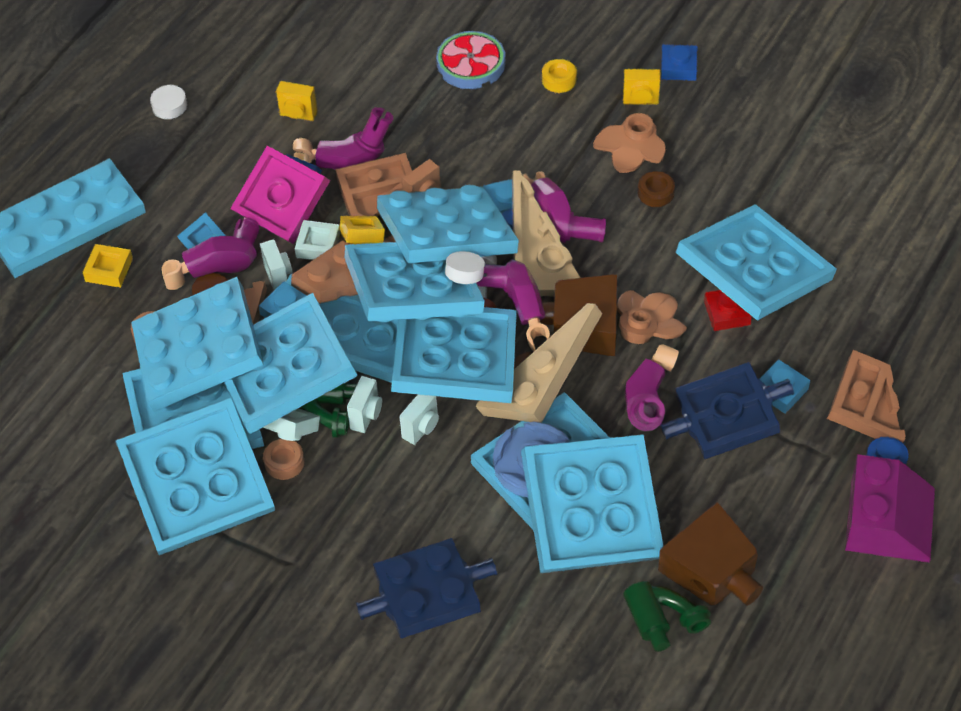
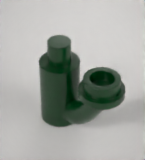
M345 382L301 407L304 411L320 416L319 423L332 430L333 438H339V435H347L349 427L348 412L341 411V408H335L332 414L319 403L344 405L346 399H351L357 384Z
M641 581L629 586L623 593L642 639L651 641L656 652L664 651L670 646L666 635L670 630V626L660 605L668 606L682 614L679 622L683 628L687 629L688 633L701 632L711 624L709 618L711 612L707 606H696L671 589L651 586L650 582Z

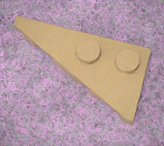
M513 171V232L519 240L518 252L513 254V259L526 265L538 286L541 296H555V283L557 281L580 278L572 264L573 258L571 254L561 244L560 235L546 211L542 212L534 198V190L529 181L522 176L521 171Z
M587 303L514 369L511 403L480 400L476 407L481 414L488 417L542 423L602 315L596 304Z

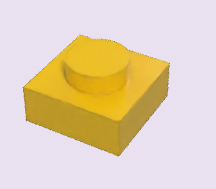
M624 69L623 104H658L660 69Z
M280 81L276 90L280 115L294 119L314 121L317 113L314 86Z
M340 216L339 230L346 243L368 244L384 242L385 229L377 216Z
M95 244L83 270L85 282L121 288L133 260L131 250Z

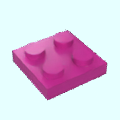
M266 146L230 209L245 218L255 220L259 226L294 244L299 236L303 220H308L330 180L275 149Z

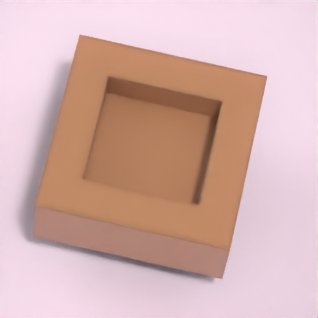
M428 159L402 178L403 191L412 193L424 192L430 188H441L439 166Z

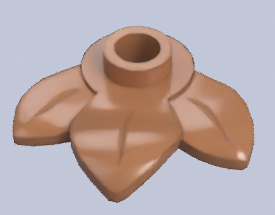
M642 113L628 116L622 125L607 126L594 140L595 149L612 152L613 166L620 173L635 171L641 166L644 159L652 163H660L666 152L665 143L656 135V126L652 119Z
M632 290L624 292L617 302V311L621 315L619 328L622 337L634 344H644L652 336L663 339H674L681 336L687 327L673 318L678 307L676 299L665 293H652L644 298Z

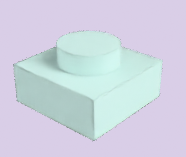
M303 220L295 245L296 258L314 260L338 244L341 235L340 225Z
M273 239L260 243L264 268L272 288L275 290L284 281H287V275L292 273V267L287 253H280Z
M361 376L347 405L351 430L365 433L371 419L376 420L382 407V397H378L375 379Z
M418 394L400 414L403 439L415 445L424 434L428 435L434 430L439 419L436 396Z
M296 409L263 428L277 432L278 437L281 439L297 441L304 435L318 431L320 416Z

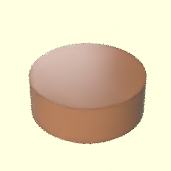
M275 440L265 448L263 453L265 469L273 478L280 480L291 479L297 476L304 467L303 450L296 441Z

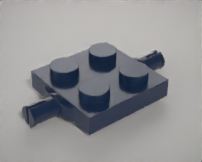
M750 362L675 388L676 397L682 408V417L663 424L661 423L660 427L665 440L688 432L696 440L705 460L780 433L779 422L772 410V401L794 395V390L788 378L766 387L756 377Z
M450 538L374 563V572L380 585V596L357 602L356 606L361 620L385 612L395 623L400 639L481 612L480 602L474 590V582L497 575L496 567L492 558L468 566L460 557L453 539Z

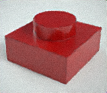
M721 290L705 292L704 304L713 331L751 325L752 316Z

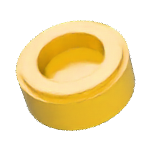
M555 59L543 66L542 84L547 90L563 93L575 86L577 70L571 62Z

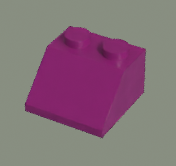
M858 454L851 480L845 550L930 562L935 488L900 460Z

